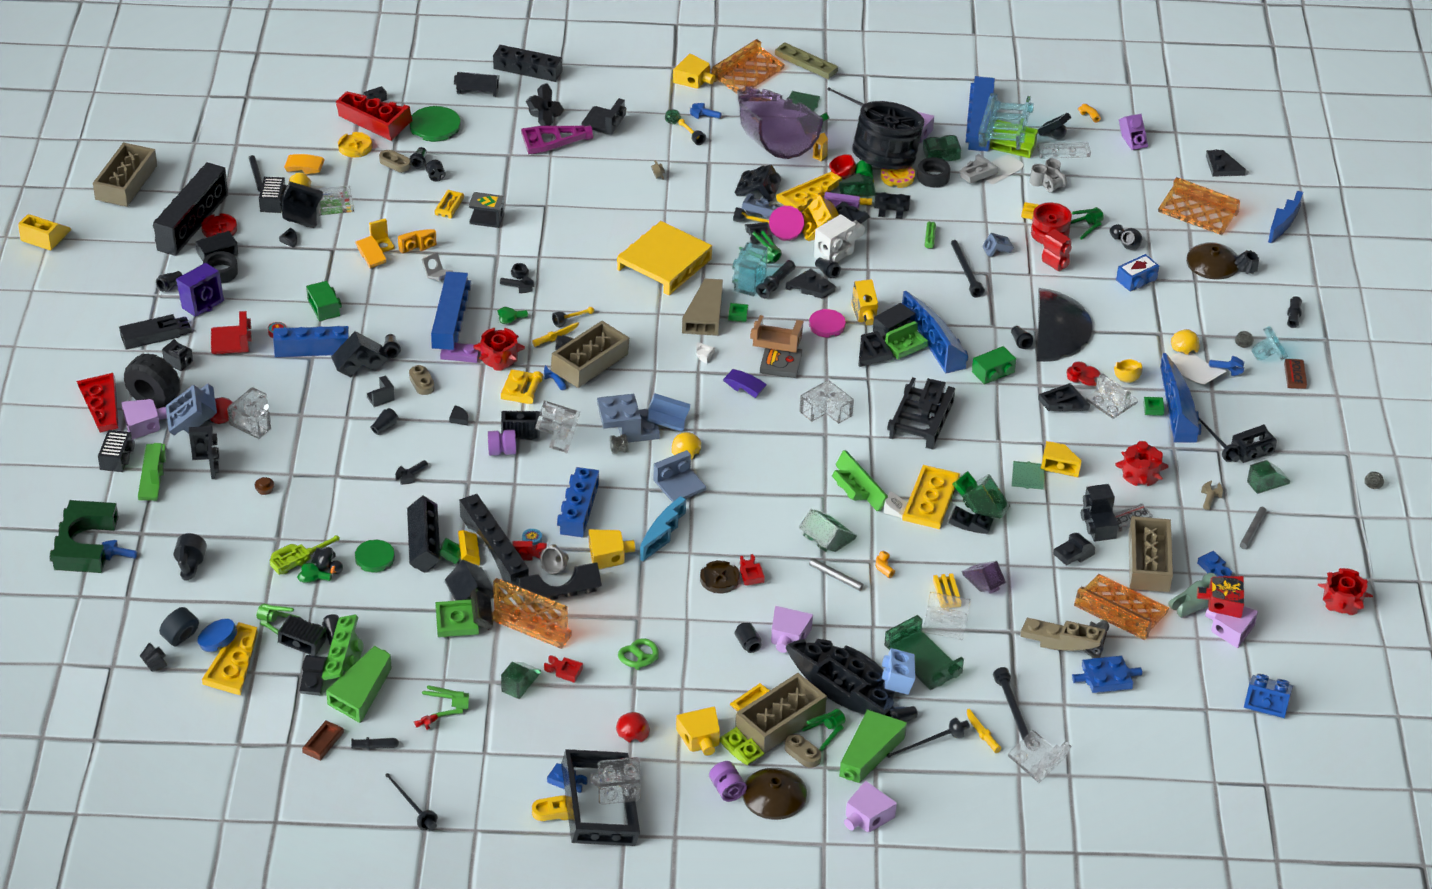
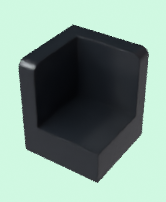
M386 375L379 377V389L367 393V398L373 407L395 400L394 386Z

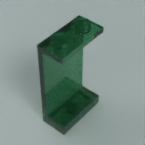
M916 615L885 632L884 646L889 650L893 648L914 654L915 676L929 690H932L937 686H942L950 679L960 676L963 672L964 658L960 657L953 661L922 631L923 619Z

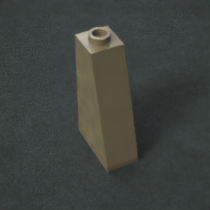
M704 279L682 317V334L719 335L723 279Z

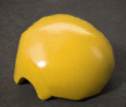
M1189 329L1178 331L1171 338L1172 348L1177 352H1183L1188 355L1190 351L1194 350L1197 353L1200 349V341L1197 334Z
M1132 359L1116 362L1114 367L1116 377L1126 383L1138 380L1143 370L1142 363Z
M680 433L673 440L672 453L676 455L687 450L691 454L692 460L696 453H700L701 440L693 433Z

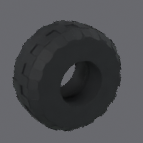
M141 354L125 368V387L136 401L152 399L156 409L166 407L180 393L178 373L162 357L155 354Z

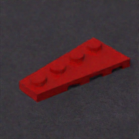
M114 373L76 381L99 432L118 429Z

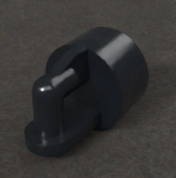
M182 534L178 537L174 549V558L181 569L180 576L185 581L192 579L196 575L197 567L202 563L206 552V541L197 534Z

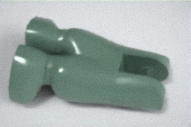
M1213 573L1205 574L1202 580L1194 582L1184 592L1168 602L1169 607L1177 610V614L1181 618L1207 608L1208 600L1197 599L1198 587L1209 588L1211 578L1217 576Z

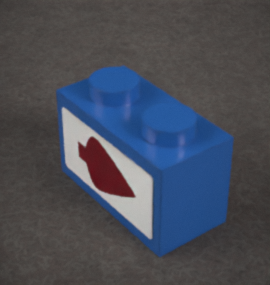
M1144 254L1118 266L1116 281L1131 292L1155 281L1158 277L1159 265Z

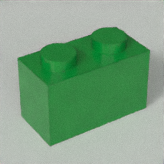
M327 280L306 286L307 300L319 322L340 316L341 300L339 297L336 298L334 287H330Z
M1004 346L974 357L972 373L985 385L1015 373L1016 358Z

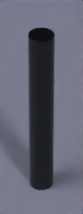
M254 155L249 156V162L257 190L260 192L262 178Z

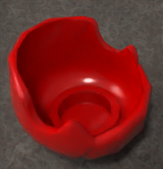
M848 154L837 156L829 163L831 172L842 179L851 177L857 168L852 155Z
M225 397L215 398L217 413L212 418H209L211 422L223 424L229 420H234L235 413H237L234 403Z
M629 712L618 719L616 731L619 737L629 743L634 739L643 742L649 736L650 727L642 714Z

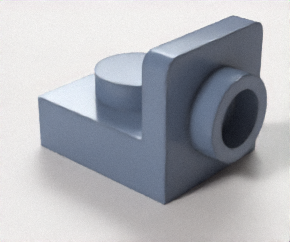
M994 233L989 234L982 246L989 257H992L996 250L1011 253L1014 248L1008 237Z

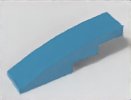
M681 496L678 497L656 518L641 543L640 560L645 561L670 542L671 532L678 528V519L686 514V499Z

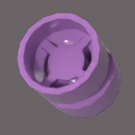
M504 430L502 434L499 431H488L489 456L500 455L501 452H504L505 455L516 454L515 430Z
M731 761L720 762L710 770L709 778L717 788L723 801H735L747 790V785Z

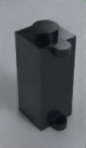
M457 72V75L454 76V85H456L457 94H461V89L493 92V97H497L500 75Z

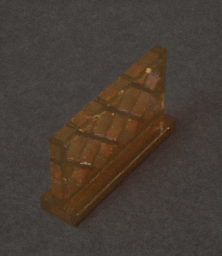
M756 39L714 65L711 74L715 75L714 82L719 80L737 95L742 96L782 70L785 64L761 47L762 42ZM762 54L765 58H757V55ZM746 62H754V65H746ZM757 62L766 63V66H757ZM769 64H775L777 67H769ZM735 69H743V72H735ZM746 69L755 70V73H746ZM758 71H766V74H758ZM724 76H732V79H726ZM735 77H744V80H735ZM747 78H755V81H747ZM735 85H744V88L739 89Z
M1176 177L1173 181V187L1161 203L1158 212L1223 235L1233 217L1239 213L1240 200ZM1173 194L1181 196V198L1174 199ZM1192 200L1197 203L1190 205L1188 201ZM1185 202L1186 206L1178 208L1176 203ZM1173 204L1175 209L1169 210L1165 206ZM1204 206H1208L1214 209L1206 211ZM1201 208L1202 212L1194 214L1192 209ZM1187 210L1190 212V215L1186 216L1181 214V212ZM1220 212H1225L1230 215L1222 217ZM1217 213L1218 218L1210 219L1209 215ZM1203 216L1206 218V221L1197 220V218ZM1221 222L1223 226L1218 228L1213 224Z
M1098 574L1086 587L1081 586L1078 589L1074 606L1102 620H1106L1108 623L1143 640L1149 636L1150 630L1169 610V607L1101 574ZM1101 582L1107 586H1099L1098 583ZM1102 592H1110L1111 595H1103ZM1116 592H1121L1125 595H1116ZM1133 600H1138L1142 603H1134ZM1120 601H1128V603L1121 604ZM1137 609H1145L1146 612H1138ZM1151 609H1156L1160 612H1152Z
M496 578L493 581L494 611L491 613V621L560 649L564 647L572 636V630L568 629V606ZM500 587L505 589L508 594H505ZM518 595H521L526 601L523 602ZM510 597L517 603L516 605L512 603L509 599ZM536 602L540 603L544 608L541 609ZM529 604L535 612H532L527 605ZM553 609L560 611L561 615L558 616ZM544 612H548L553 619H549Z

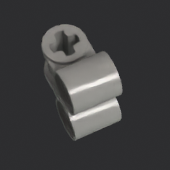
M1050 158L1046 160L1045 165L1034 164L1031 168L1030 184L1033 186L1043 185L1048 192H1053L1059 187H1066V177L1060 172L1061 162L1055 158Z

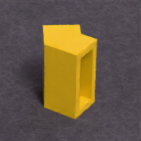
M825 133L814 135L813 158L823 161L827 157L828 138Z

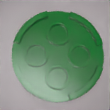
M429 106L417 110L412 114V122L409 124L413 135L431 142L449 139V136L459 132L461 126L459 115L454 110L443 106Z

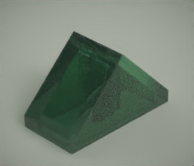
M857 173L839 182L840 194L859 197L876 196L874 179Z

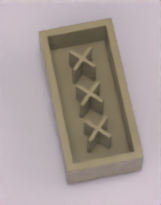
M123 142L93 182L95 200L127 207L157 167L155 149Z
M600 321L552 353L551 371L579 388L627 356L630 337L606 322Z
M1131 516L1128 533L1130 589L1170 592L1173 577L1171 519Z
M796 673L736 713L735 727L741 731L747 740L752 738L759 748L766 753L783 742L788 736L807 726L808 720L825 714L827 696L800 673Z

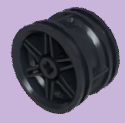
M888 101L865 103L860 109L852 151L860 160L876 167L885 169H905L915 164L925 122L924 118L914 109L902 104Z

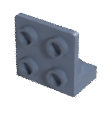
M687 450L654 463L653 481L672 502L680 496L686 499L706 490L705 484L691 470V454Z

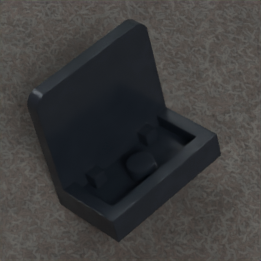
M618 98L611 110L593 106L582 121L581 126L591 125L594 131L612 135L626 115L625 100Z
M772 164L763 165L751 171L747 170L742 173L734 193L736 196L759 189L763 197L768 199V202L773 201L780 185L781 177L775 171Z
M289 181L282 195V218L305 227L315 228L317 225L316 208L323 197V191Z
M213 426L189 427L192 460L209 459L211 479H215L216 473H219V461H216V459H219V447H215V445H218L217 433L213 434Z

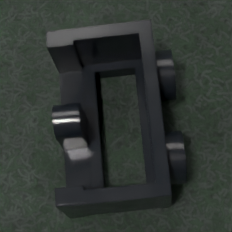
M1265 424L1233 435L1231 444H1235L1240 448V460L1242 463L1275 452L1277 440L1267 430ZM1259 436L1260 441L1253 443L1254 438Z

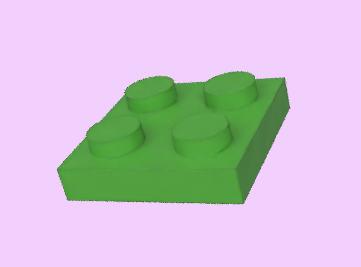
M476 599L435 602L438 637L479 634Z

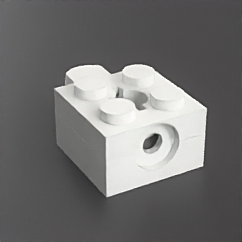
M839 215L816 228L814 257L816 259L821 257L839 262L841 259L851 255L855 249V240L863 236L865 226L856 220L852 222L843 215Z

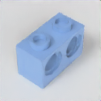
M891 648L889 654L885 655L882 661V667H884L882 679L885 680V689L909 695L915 681V655Z

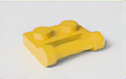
M511 369L501 391V399L532 404L538 384L543 380V374L539 371L529 373ZM527 382H531L528 391L523 394Z

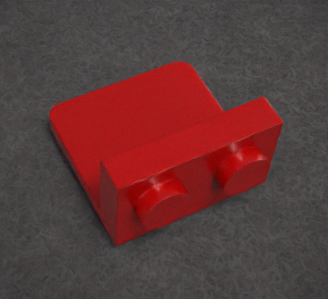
M239 311V326L211 328L212 354L249 352V342L252 341L251 330L248 329H252L251 318H247V311Z

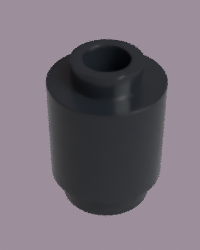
M741 623L737 626L734 634L742 648L748 653L758 651L762 646L761 638L752 623Z

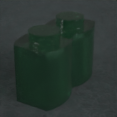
M946 135L941 138L929 137L923 140V151L926 158L937 157L945 161H956L961 158V147L955 135Z

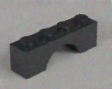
M597 562L575 566L571 578L565 584L557 587L544 582L539 574L516 578L520 602H526V605L539 603L538 599L546 598V601L556 600L558 595L565 594L566 597L578 595L577 591L585 590V593L596 592V587L602 586Z

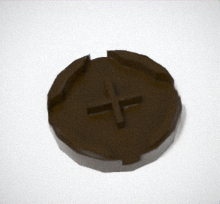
M716 560L707 563L706 567L701 569L700 582L710 592L728 593L736 589L739 584L740 572L735 565L734 567L730 565V562Z

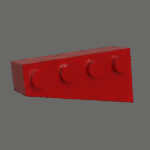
M348 91L336 100L340 117L390 141L412 122L411 110L408 105H403L402 107L398 106L395 102L385 103L381 102V99L378 98L368 99L365 95Z

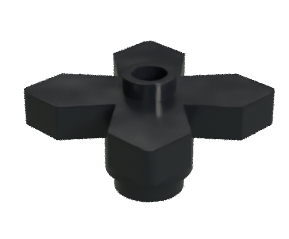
M545 83L537 89L538 96L533 95L526 100L529 113L533 117H538L540 126H550L553 123L552 116L557 117L564 112L560 102L552 101V89L548 83Z

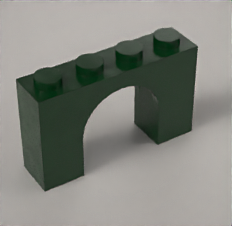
M69 500L67 508L63 510V522L59 523V534L54 539V550L50 551L49 558L50 562H53L54 570L102 573L106 561L104 545L83 544L72 539L80 532L86 530L115 531L119 518L117 503Z

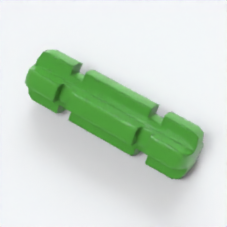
M929 221L927 223L926 248L932 249L934 247L935 222Z

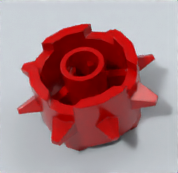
M491 328L481 335L480 343L475 344L473 348L481 351L479 359L486 365L493 367L496 371H502L518 361V352L524 350L525 346L517 342L519 336L508 328H504V330Z
M1139 441L1137 444L1128 447L1125 452L1122 451L1121 454L1124 456V460L1115 463L1116 467L1122 469L1123 478L1135 486H1138V483L1147 484V486L1155 484L1159 479H1163L1160 471L1169 467L1168 464L1162 462L1163 453L1157 448L1148 445L1145 441Z
M1340 568L1338 572L1334 573L1328 572L1326 583L1318 584L1319 587L1325 589L1322 600L1326 603L1325 607L1330 611L1354 615L1357 614L1359 609L1364 608L1365 597H1373L1372 594L1366 592L1368 581L1361 578L1358 571L1349 568Z

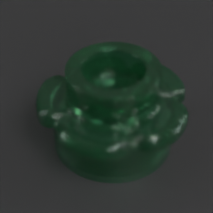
M670 109L666 112L665 121L669 124H676L681 119L678 110Z

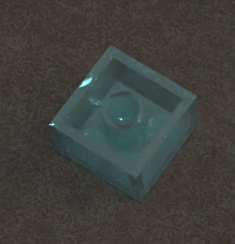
M747 242L744 249L741 248L739 257L734 260L732 266L734 270L732 277L734 292L755 296L756 286L762 283L766 277L768 247Z

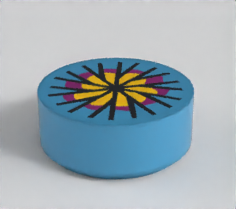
M527 529L522 534V541H533V545L542 543V533L537 529Z

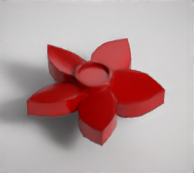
M426 715L421 720L414 721L416 728L424 724L426 730L430 729L429 724L436 721L438 715Z

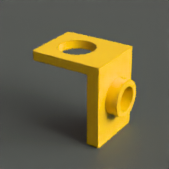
M386 218L370 222V236L374 237L378 245L380 243L388 244L387 247H380L382 252L395 249V246L388 237Z

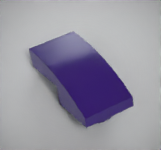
M732 369L723 379L726 384L737 392L742 388L754 398L767 385L753 375L736 369Z

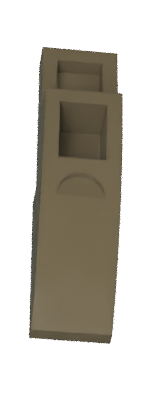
M1028 617L1021 629V637L1040 641V647L1067 651L1099 647L1106 633V629L1066 621L1063 626Z

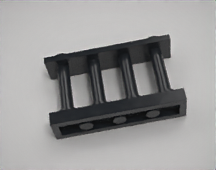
M912 377L910 383L905 385L904 396L893 420L890 419L888 422L889 439L894 438L896 431L924 437V440H926L925 448L933 450L954 403L955 388L948 386L946 392L943 393L940 405L934 413L935 417L932 416L928 421L920 419L921 415L906 412L907 407L919 408V402L911 400L913 395L921 397L923 389L915 388L916 378ZM902 419L929 425L930 428L924 430L900 424Z

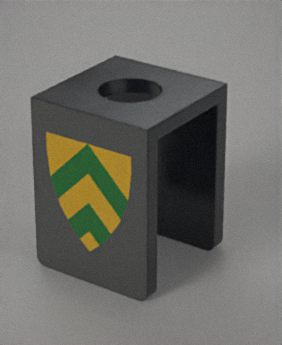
M474 192L469 203V208L474 209L469 223L499 228L504 217V196Z

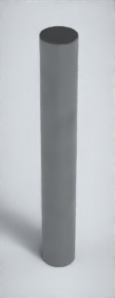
M1265 507L1258 509L1240 543L1242 549L1248 547L1267 511Z
M814 558L810 560V566L859 591L862 590L863 583Z

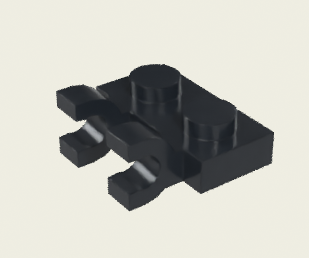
M876 192L874 208H879L878 217H885L886 209L896 210V219H903V212L909 211L910 196Z

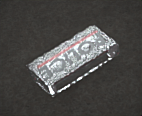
M1142 503L1114 513L1119 524V532L1129 529L1131 516L1153 518V515Z

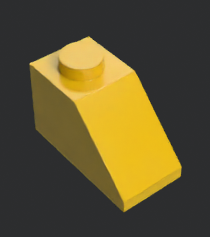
M1046 441L1040 470L1078 477L1082 460L1065 444Z

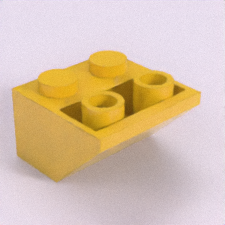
M821 195L801 212L804 218L802 233L807 241L815 240V229L839 216L834 204Z
M27 214L18 223L21 241L50 251L71 231L70 227Z

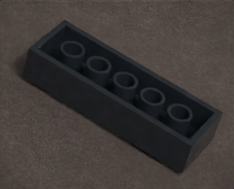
M206 162L197 174L190 179L189 183L181 189L180 193L172 200L168 207L163 210L160 216L154 220L153 228L157 251L176 256L201 228L203 220L212 215L228 196L225 167Z

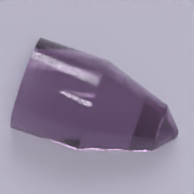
M746 86L744 91L742 89L737 90L740 122L746 135L774 157L783 159L800 157L809 151L818 140L823 125V118L804 104L797 103L796 105L792 99L784 100L782 95L767 89H762V92H760L759 89Z

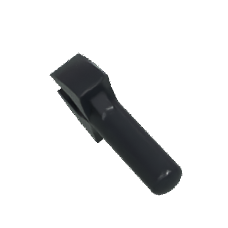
M525 275L522 280L500 278L501 285L518 287L521 294L532 292V287H534V281Z
M423 460L409 469L400 466L395 473L396 481L400 479L401 485L414 483V474L428 467L427 461Z

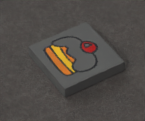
M765 348L760 365V373L796 378L802 357V349H797L795 353Z

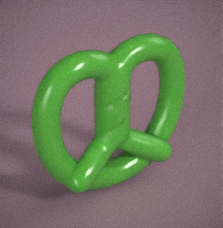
M641 638L635 640L631 645L622 647L618 652V658L623 664L639 670L641 667L648 666L659 658V649L653 641ZM642 644L649 646L653 654L644 653L638 646ZM632 652L638 657L637 662L627 659L624 654Z

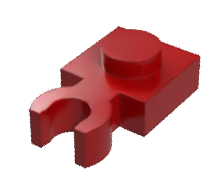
M512 541V545L523 561H533V557L541 559L542 551L547 548V543L533 545V541Z
M750 554V560H745L743 556H740V573L744 585L764 583L765 577L760 563L755 564V556Z
M549 655L548 663H544V670L550 673L556 672V677L575 683L583 670V663L565 657L560 661L557 657Z

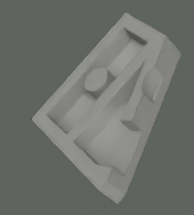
M977 154L974 162L970 161L967 163V166L960 170V177L969 183H975L978 180L997 174L998 167L980 154Z

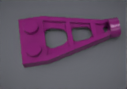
M591 125L534 126L521 129L528 154L546 152L582 139H593ZM560 133H572L573 135L561 138ZM554 134L556 139L550 142H543L541 135Z

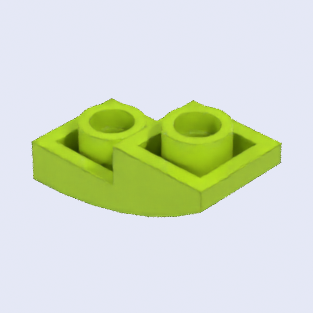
M737 727L720 737V743L735 758L747 766L765 754L752 738L747 740Z

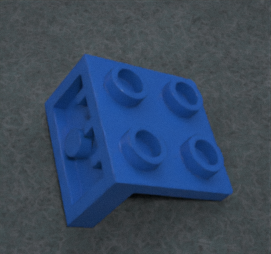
M1264 674L1252 675L1243 708L1285 718L1293 685L1284 679H1277V681L1269 679V676Z

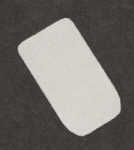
M1011 155L1001 156L992 161L998 167V173L984 178V180L990 184H995L1023 168L1024 164Z

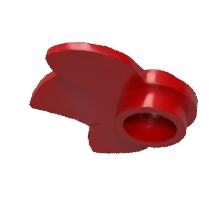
M1080 361L1074 362L1066 371L1067 378L1075 383L1081 381L1088 386H1096L1097 384L1094 379L1101 375L1098 369L1087 366L1086 363Z

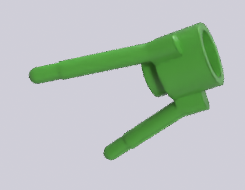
M264 603L259 606L256 616L257 619L261 620L260 625L269 628L278 635L279 630L269 623L275 622L278 616L287 618L292 614L280 611L293 612L294 608Z
M430 685L427 686V689L433 691H422L423 695L452 699L451 707H456V709L435 713L438 717L463 714V709L468 710L469 693Z

